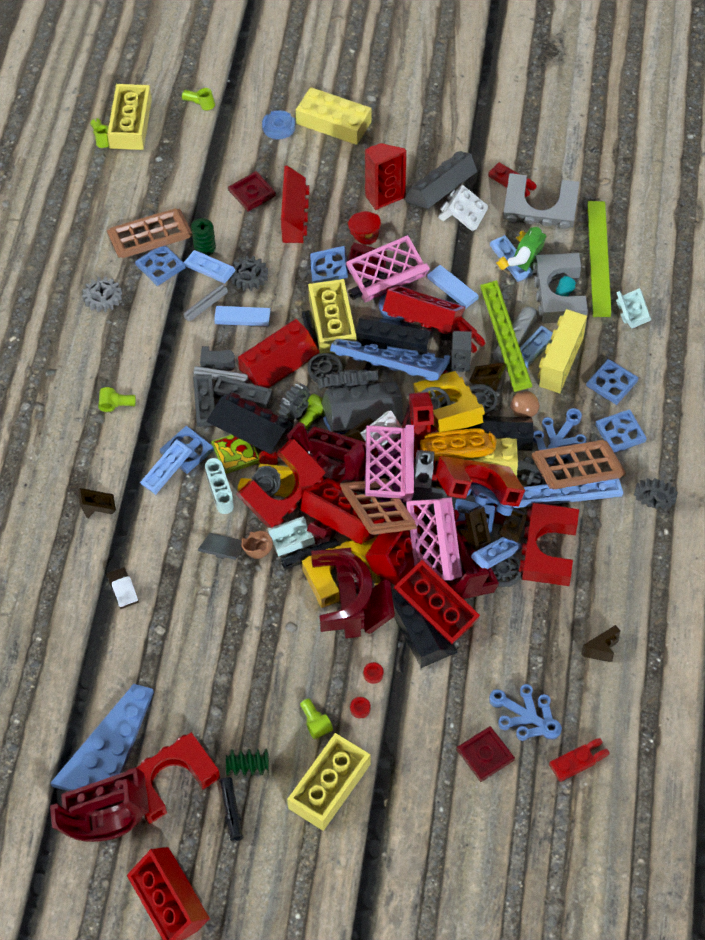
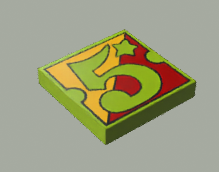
M233 435L211 441L217 459L223 465L225 474L259 463V456L255 447Z

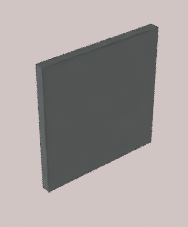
M209 533L198 548V551L216 555V558L224 559L225 557L236 560L243 550L241 547L242 540Z

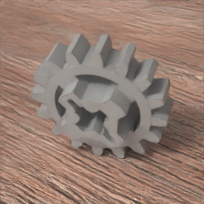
M98 277L97 281L91 279V284L86 283V289L82 290V297L86 307L90 306L91 311L96 308L97 313L101 309L104 312H107V308L113 310V305L118 306V301L122 300V291L119 283H114L113 278L109 281L107 277H104L103 280Z

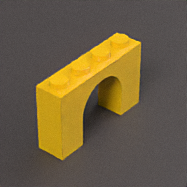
M456 371L443 374L438 380L430 381L426 379L413 383L415 393H420L429 387H437L447 393L450 401L456 402L433 410L434 427L438 432L461 430L483 423L482 415L485 414L483 405L478 403L476 395H472L470 387L465 385L463 378L459 377ZM433 390L436 394L435 398L438 395H442L439 391Z
M376 535L362 545L354 541H346L340 546L333 548L351 547L352 553L358 556L368 567L375 586L384 580L383 577L372 571L365 557L376 540ZM308 556L302 561V570L321 608L339 602L340 593L331 576V572L336 565L312 568V558Z

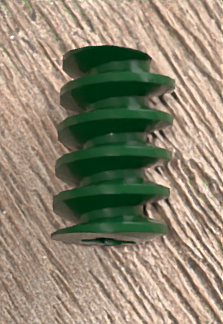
M206 218L196 219L191 224L194 250L210 256L216 250L213 223Z
M231 749L229 755L226 754V776H230L232 770L235 776H238L240 770L243 776L247 775L248 770H250L251 775H255L257 769L260 775H263L265 769H267L269 775V753L267 749H264L263 755L260 754L259 749H256L254 755H252L250 749L247 750L246 755L243 754L242 749H239L237 755H235L233 749Z

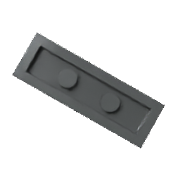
M212 375L193 377L197 427L212 426L207 423L209 415L215 408Z
M219 376L213 390L214 395L220 397L229 393H236L241 398L253 401L257 406L266 409L273 394L272 389Z

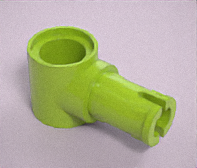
M202 88L197 92L184 90L182 93V100L195 102V104L201 106L202 110L208 111L215 107V100L209 88Z
M96 118V121L92 119L90 124L95 135L96 146L99 148L109 147L107 135L109 127L102 125L99 118Z
M109 387L102 388L99 391L98 408L103 412H111L115 410V407L119 406L135 407L136 395H122Z
M312 394L309 397L306 413L299 421L304 423L306 430L309 429L316 418L325 416L321 404L323 398L316 394Z
M310 698L300 703L302 710L307 716L306 725L314 740L333 731L328 716L318 712Z

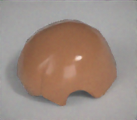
M526 390L514 395L510 404L514 415L518 417H533L537 414L540 407L537 397L532 392Z
M250 532L247 539L242 538L241 547L249 557L261 559L272 550L273 539L268 532Z

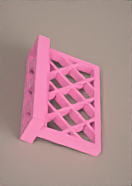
M408 235L346 262L350 273L363 294L361 297L364 303L382 296L388 289L398 285L404 286L425 277L430 270L427 263H423ZM406 242L409 247L408 252L398 249L399 244ZM387 249L393 251V259L383 256L384 251ZM397 253L406 256L405 263L395 260ZM369 257L379 258L378 265L369 263ZM408 258L415 259L418 265H408ZM381 260L391 263L389 270L380 267ZM359 263L364 265L362 272L355 270L353 264ZM393 264L403 267L402 272L392 271ZM366 266L376 269L374 276L364 273ZM378 270L387 273V278L384 280L376 278ZM362 278L373 280L371 286L365 288Z
M367 425L365 496L402 498L403 502L412 501L414 494V425H406L405 428ZM370 432H377L382 437L375 441L370 436ZM391 434H401V439L395 443L389 436ZM384 440L392 445L387 450L379 445ZM375 447L382 453L377 458L370 453ZM393 449L400 453L396 460L389 454ZM384 456L392 462L387 467L379 462ZM374 464L382 470L377 475L370 470ZM394 465L400 470L397 476H394L389 471ZM384 473L392 479L386 485L379 479ZM376 481L382 488L370 490V484ZM395 482L400 487V492H393L389 486Z
M452 497L407 501V510L415 520V524L417 526L419 524L424 529L421 536L417 533V528L410 530L415 566L423 560L444 580L462 577ZM431 504H434L435 515L428 510ZM414 505H417L422 510L419 516L414 512ZM425 514L431 519L428 526L422 521ZM434 524L437 526V535L431 530ZM427 534L433 539L431 545L424 540ZM421 544L427 549L424 556L419 550ZM436 544L439 545L440 555L433 549ZM430 554L436 559L433 565L427 560ZM439 563L442 565L443 574H440L436 569Z

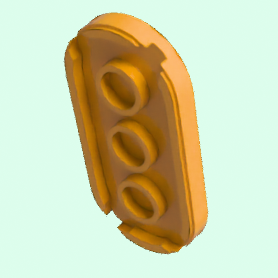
M478 428L436 432L426 435L425 439L420 441V450L434 451V461H438L439 456L458 459L483 457L495 451L497 440L491 432L488 434L485 433V430Z

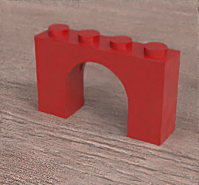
M428 392L409 394L411 425H414V467L417 450H420V441L424 440L426 435L431 434V425H434L433 405ZM434 461L432 480H437V477L434 474V470L436 467V461Z
M295 439L289 440L276 453L292 470L295 478L294 488L286 498L281 500L271 498L254 480L248 481L236 493L238 498L268 528L280 525L284 520L282 517L286 513L290 514L297 507L296 503L303 498L304 490L317 483H321L324 479L322 476L326 473Z
M439 456L434 470L435 476L449 497L466 499L471 483L474 482L490 489L502 505L519 507L525 492L524 487L508 466Z
M539 503L532 504V510L527 511L526 521L530 522V526H525L524 538H528L527 543H523L522 555H525V560H521L519 572H523L522 580L570 586L573 560L551 557L544 554L538 548L536 541L547 533L576 536L579 509Z
M192 732L188 735L180 736L175 743L163 747L158 754L152 758L144 759L141 765L136 767L145 774L149 813L143 816L149 825L167 814L165 804L153 788V781L162 769L169 766H181L187 769L203 790L220 779L219 769Z

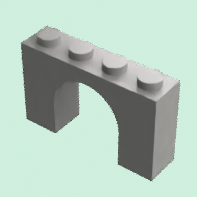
M509 173L504 219H507L509 222L524 221L526 224L556 225L565 229L573 227L579 182L562 180L560 197L556 205L547 210H537L532 208L525 199L527 175Z
M579 253L536 255V260L532 263L533 273H536L534 286L538 287L536 300L540 302V305H538V315L542 316V322L558 323L560 315L563 316L566 309L587 315L586 296H559L548 287L551 282L564 276L580 278L581 263Z

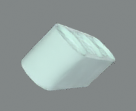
M211 458L205 463L208 484L218 512L228 514L234 508L232 492L221 461Z

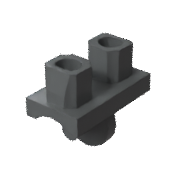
M525 457L523 461L519 460L517 477L527 481L526 487L532 486V484H547L538 467L534 465L532 458Z

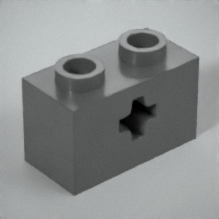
M453 331L451 371L470 372L472 332Z

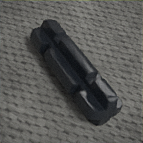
M310 310L303 311L304 326L313 341L316 342L317 334L312 312Z

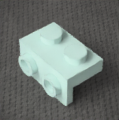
M640 288L625 295H622L620 291L617 292L618 299H616L619 309L623 311L621 313L622 320L625 324L628 323L631 329L652 320Z
M304 517L268 529V533L273 539V548L278 556L287 555L292 551L315 544L311 532L307 531L308 527Z

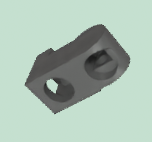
M202 346L200 365L206 368L231 371L235 368V355L231 350L210 351L209 346Z
M417 450L414 467V487L431 489L434 451Z

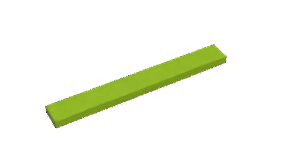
M588 201L593 317H611L605 201Z
M495 280L481 284L480 289L513 390L517 392L531 388L532 383L498 281Z

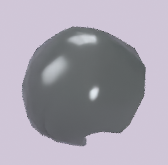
M271 466L259 467L252 476V480L268 496L274 495L280 488V474Z

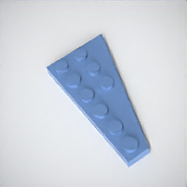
M336 339L331 344L330 351L335 352L339 356H350L357 361L365 360L375 366H387L390 370L405 371L408 375L423 376L430 381L439 379L451 356L444 355V358H437L434 353L418 355L419 353L415 350L388 346L387 350L377 348L378 345L375 344L361 346L359 342Z
M133 684L50 783L51 787L72 791L123 773L153 696V689Z

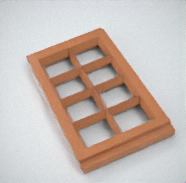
M180 208L171 209L106 230L118 258L129 257L182 241L192 236V232ZM174 218L175 223L164 225L163 220ZM159 222L161 227L150 230L148 225ZM143 226L145 227L146 231L142 233L135 234L133 230ZM177 227L179 228L180 232L173 235H169L167 231ZM130 231L132 236L120 238V233ZM164 232L166 237L154 239V234ZM149 236L151 241L143 244L139 243L138 239ZM127 242H135L136 246L126 249L123 245Z
M604 440L539 450L531 454L549 489L553 490L617 479L626 475L609 443ZM600 449L605 458L594 459L590 451ZM586 452L590 460L579 462L575 453ZM571 454L575 463L564 464L560 456ZM556 457L560 465L549 467L545 458ZM608 462L612 471L602 472L598 463ZM593 465L597 473L587 475L582 466ZM578 467L583 476L572 478L567 469ZM563 470L567 479L557 480L552 471Z
M380 479L385 485L388 483L386 479ZM365 481L341 483L342 492L370 534L414 530L417 528L415 520L399 498H389L390 501L378 503L376 499L387 497L365 496V494L354 495L353 492L365 490ZM376 481L370 484V490L382 488ZM372 500L373 503L361 505L359 501ZM395 507L397 511L385 512L383 509ZM378 509L380 512L375 514L366 513L367 510ZM402 517L403 521L391 522L389 518ZM385 519L387 523L374 524L372 520Z

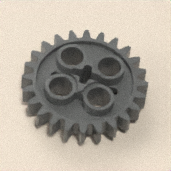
M367 370L340 371V373L329 374L325 378L317 379L318 388L320 389L368 385L369 382L379 380L378 371Z

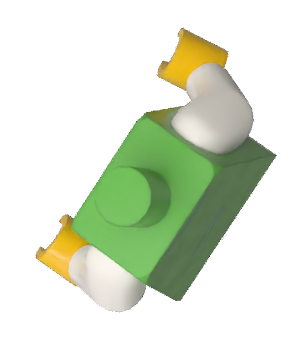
M538 227L530 228L527 233L523 230L520 231V235L516 237L520 243L514 257L509 258L507 261L505 256H503L496 264L501 270L508 266H518L527 271L536 260V255L542 252L547 237L546 234Z

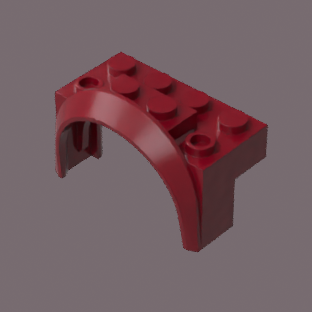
M300 422L287 435L288 441L295 439L310 456H313L315 459L321 456L317 462L326 472L322 476L323 480L330 478L341 485V483L352 482V480L360 481L365 475L366 442L315 426L307 434L304 423ZM376 447L370 451L375 458L379 456ZM325 455L344 460L345 464L334 461Z
M457 509L453 510L460 561L466 574L462 571V577L444 581L463 599L494 593L499 582L492 568H481L471 558L472 554L478 550H474L459 531V528L467 525L466 520L456 522L459 513ZM434 524L431 530L437 535V526ZM428 535L427 543L431 545L433 539ZM436 544L433 549L440 555V551H438L440 549L439 545ZM431 554L428 556L429 562L433 565L436 559ZM439 563L436 569L440 574H443L442 565Z
M351 547L311 551L312 568L336 565L341 610L319 615L320 631L344 629L345 639L361 637V629H365L364 609H367L366 604L370 601L372 592V578L368 567L358 556L352 553Z
M138 768L128 770L61 794L62 807L58 804L50 806L52 828L72 839L85 842H100L118 838L132 830L141 821L143 815L149 813L145 774ZM122 800H123L122 803H120V804H118V805H116V806H114V807H111V808H108V809H104V810H100V811H95L96 809H99V808H102V807H105V806H108V805H111V804H113V803H116V802H119V801H122ZM90 815H91V818H92V827H93L92 830L90 829V822H89V816H90Z

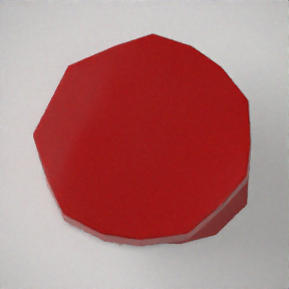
M364 211L353 214L348 220L347 225L351 230L350 234L359 243L371 245L378 238L381 219L378 214Z

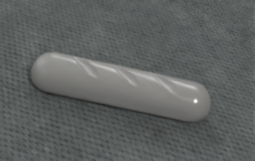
M533 307L523 308L512 324L519 345L537 320L538 313ZM498 345L494 350L493 358L498 363H504Z

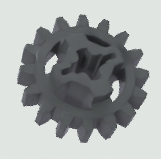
M246 256L244 260L239 258V262H233L235 272L231 275L230 279L232 284H236L237 289L243 287V291L247 288L252 291L254 287L259 289V285L264 286L265 281H268V268H266L265 262L262 263L261 258L255 260V256L251 259Z
M296 383L295 387L291 386V389L286 392V396L281 400L280 416L287 418L291 423H294L295 419L298 420L303 411L308 407V397L311 395L309 393L310 389L302 383Z
M646 478V482L640 480V483L636 484L634 496H636V500H641V504H648V507L655 509L661 507L665 509L666 506L671 508L672 504L675 505L678 492L676 487H671V483L666 484L664 480L660 481L656 478L650 480Z

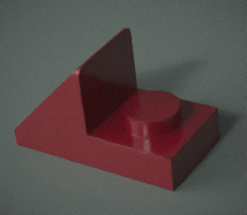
M319 520L309 523L307 531L312 533L316 545L332 540L337 533L335 529L324 525Z

